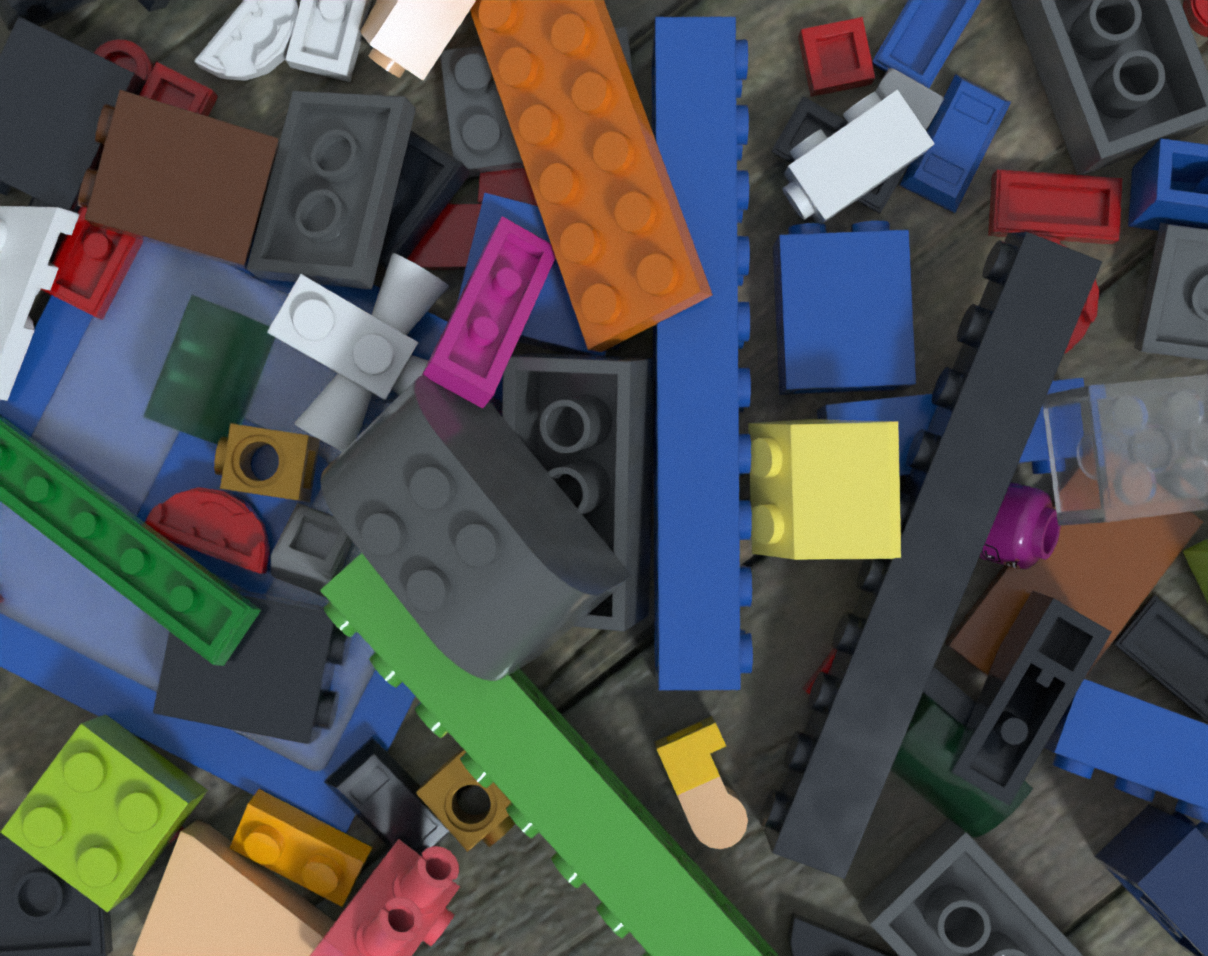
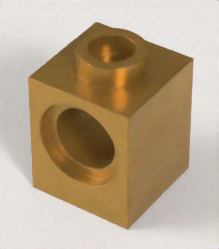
M230 423L228 437L220 438L215 453V474L222 476L220 489L310 502L320 439L309 435ZM265 445H271L278 454L279 465L272 477L261 481L252 472L251 459L257 449Z
M462 748L425 780L416 794L468 852L481 840L488 847L492 846L515 825V822L506 811V807L511 801L497 785L492 783L488 788L483 787L465 768L460 760V757L466 753ZM466 785L479 786L489 795L491 807L479 815L468 814L458 805L456 798L457 790Z

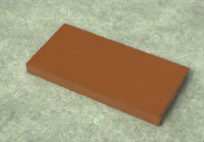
M1103 444L1095 445L1092 449V455L1085 458L1052 502L1053 509L1060 511L1061 529L1058 542L1051 556L1046 560L1040 558L1035 565L1027 570L1004 565L945 642V645L987 677L1000 645L1031 592L1035 591L1060 601L1112 632L1090 668V672L1203 521Z

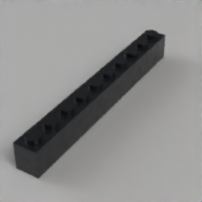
M1029 232L1008 233L1004 242L999 240L992 247L983 268L982 276L989 281L979 305L972 304L967 309L958 329L957 341L963 344L953 368L946 367L935 384L931 399L932 404L937 406L928 430L920 429L917 432L908 451L906 465L912 469L903 491L900 492L901 558L864 559L857 578V588L862 591L853 613L845 612L842 615L833 636L832 647L837 650L829 672H820L811 688L808 708L813 711L804 733L796 731L793 734L787 747L784 767L789 770L780 791L772 789L764 803L760 825L765 827L764 832L773 854L845 879L1103 261Z

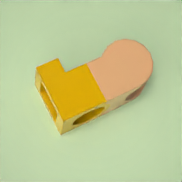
M710 716L655 741L657 752L698 840L709 848L715 849L732 847L739 842L746 832L748 818L746 809L738 795L723 784L710 753L726 747L713 717Z

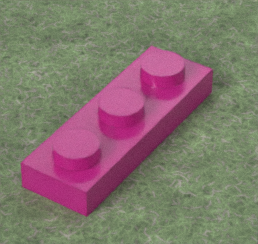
M501 217L481 253L422 376L425 375L431 381L482 409L486 406L495 393L556 258L550 243L507 218Z

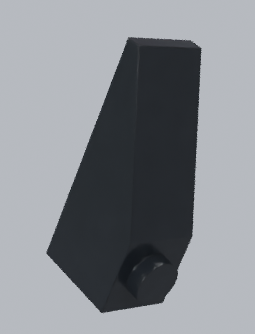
M1032 591L999 647L951 762L949 771L1010 806L1112 632L1060 601Z

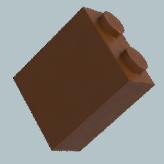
M119 90L116 105L105 104L99 117L95 142L104 145L99 168L95 170L88 167L81 183L78 206L87 208L85 220L96 227L246 269L276 158L279 138Z

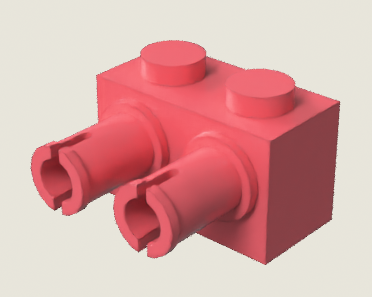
M398 839L310 956H412L422 941L431 947L442 935L455 915L446 906L460 888L459 885L452 881L459 874V864L456 857L451 851L439 846L427 848L422 852V856H420Z

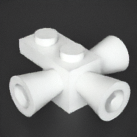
M392 253L372 315L300 274L267 333L338 374L294 424L340 451L345 450L359 435L372 393L385 400L392 389L400 396L417 378L422 376L428 360L411 355L418 342L408 337L407 334L449 286L424 268L402 256Z

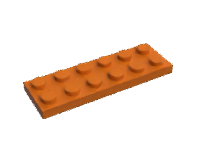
M476 0L470 12L587 349L603 352L712 296L713 294L604 0Z

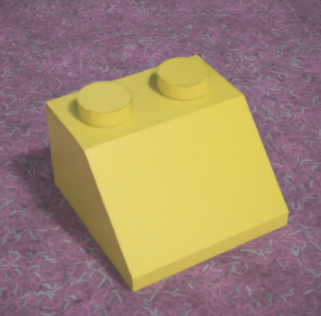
M804 419L748 423V434H750L751 438L750 502L752 512V554L793 560L901 558L898 421Z

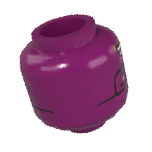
M1010 482L979 558L1020 570L1031 568L1040 558L1048 559L1056 547L1061 529L1060 511L1053 509L1048 493L1038 488Z

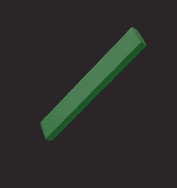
M0 415V502L211 664L224 666L261 612V609Z

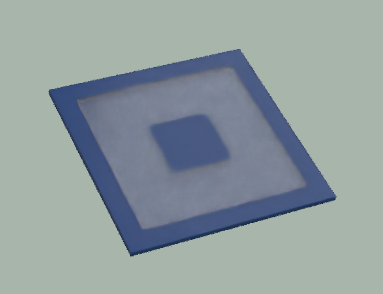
M144 240L103 320L51 295L34 328L35 331L8 401L0 400V415L143 522H145L155 506L159 503H164L176 493L197 487L232 493L250 504L265 525L270 546L266 574H259L180 544L171 543L231 588L320 606L327 605L330 601L326 597L274 578L271 575V554L297 503L333 516L322 493L321 475L324 469L342 451L320 440L310 502L220 489L222 476L216 475L214 470L218 442L221 437H228L230 423L315 437L294 423L338 373L267 333L296 282L260 279L247 270V265L246 269H242ZM321 285L372 315L380 288L373 285L372 290ZM426 312L407 334L408 337L418 342L411 355L429 361L448 322ZM503 375L493 397L489 400L501 416H503ZM391 389L385 400L372 393L359 435L399 397L397 393ZM265 445L257 449L251 459L253 474L263 481L272 477L277 471L279 457L276 450L271 445ZM0 502V594L5 599L0 603V667L99 717L105 714L132 734L252 795H255L257 790L260 789L347 834L356 814L324 783V780L371 737L388 752L416 697L403 682L395 688L377 672L369 660V657L375 651L358 632L352 636L345 665H335L330 690L339 692V703L334 724L331 730L322 729L321 736L309 745L153 714L170 631ZM353 541L342 570L361 554V551Z

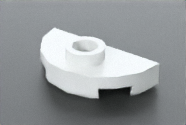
M243 0L194 62L199 68L221 79L246 81L270 73L286 59L299 9L297 0Z

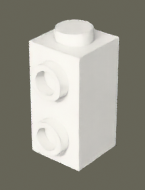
M898 89L882 101L876 92L869 94L843 114L849 124L829 138L820 129L789 152L795 161L787 167L784 173L790 183L782 189L794 210L803 220L812 215L817 223H825L923 155L934 145V142Z

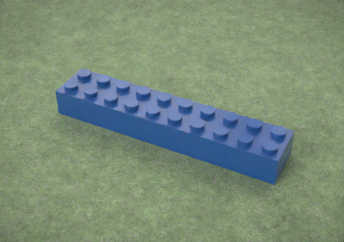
M655 17L651 55L652 132L713 294L653 326V358H655L653 430L655 681L659 690H741V673H752L753 665L751 633H746L745 629H740V607H751L752 604L751 567L740 565V540L751 539L752 512L750 500H739V476L750 474L751 470L750 434H739V413L744 412V407L750 406L751 378L749 368H738V349H743L744 342H748L750 337L749 302H738V286L743 285V277L749 274L750 245L748 236H737V223H742L743 210H748L749 204L748 170H737V161L742 160L743 145L748 143L749 113L748 105H736V98H741L742 80L747 79L748 41L747 39H736V17Z

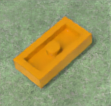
M258 789L246 807L229 848L343 907L373 847Z

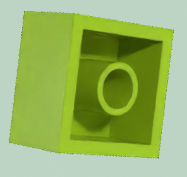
M105 714L79 725L0 833L103 910L109 912L132 894L208 790Z

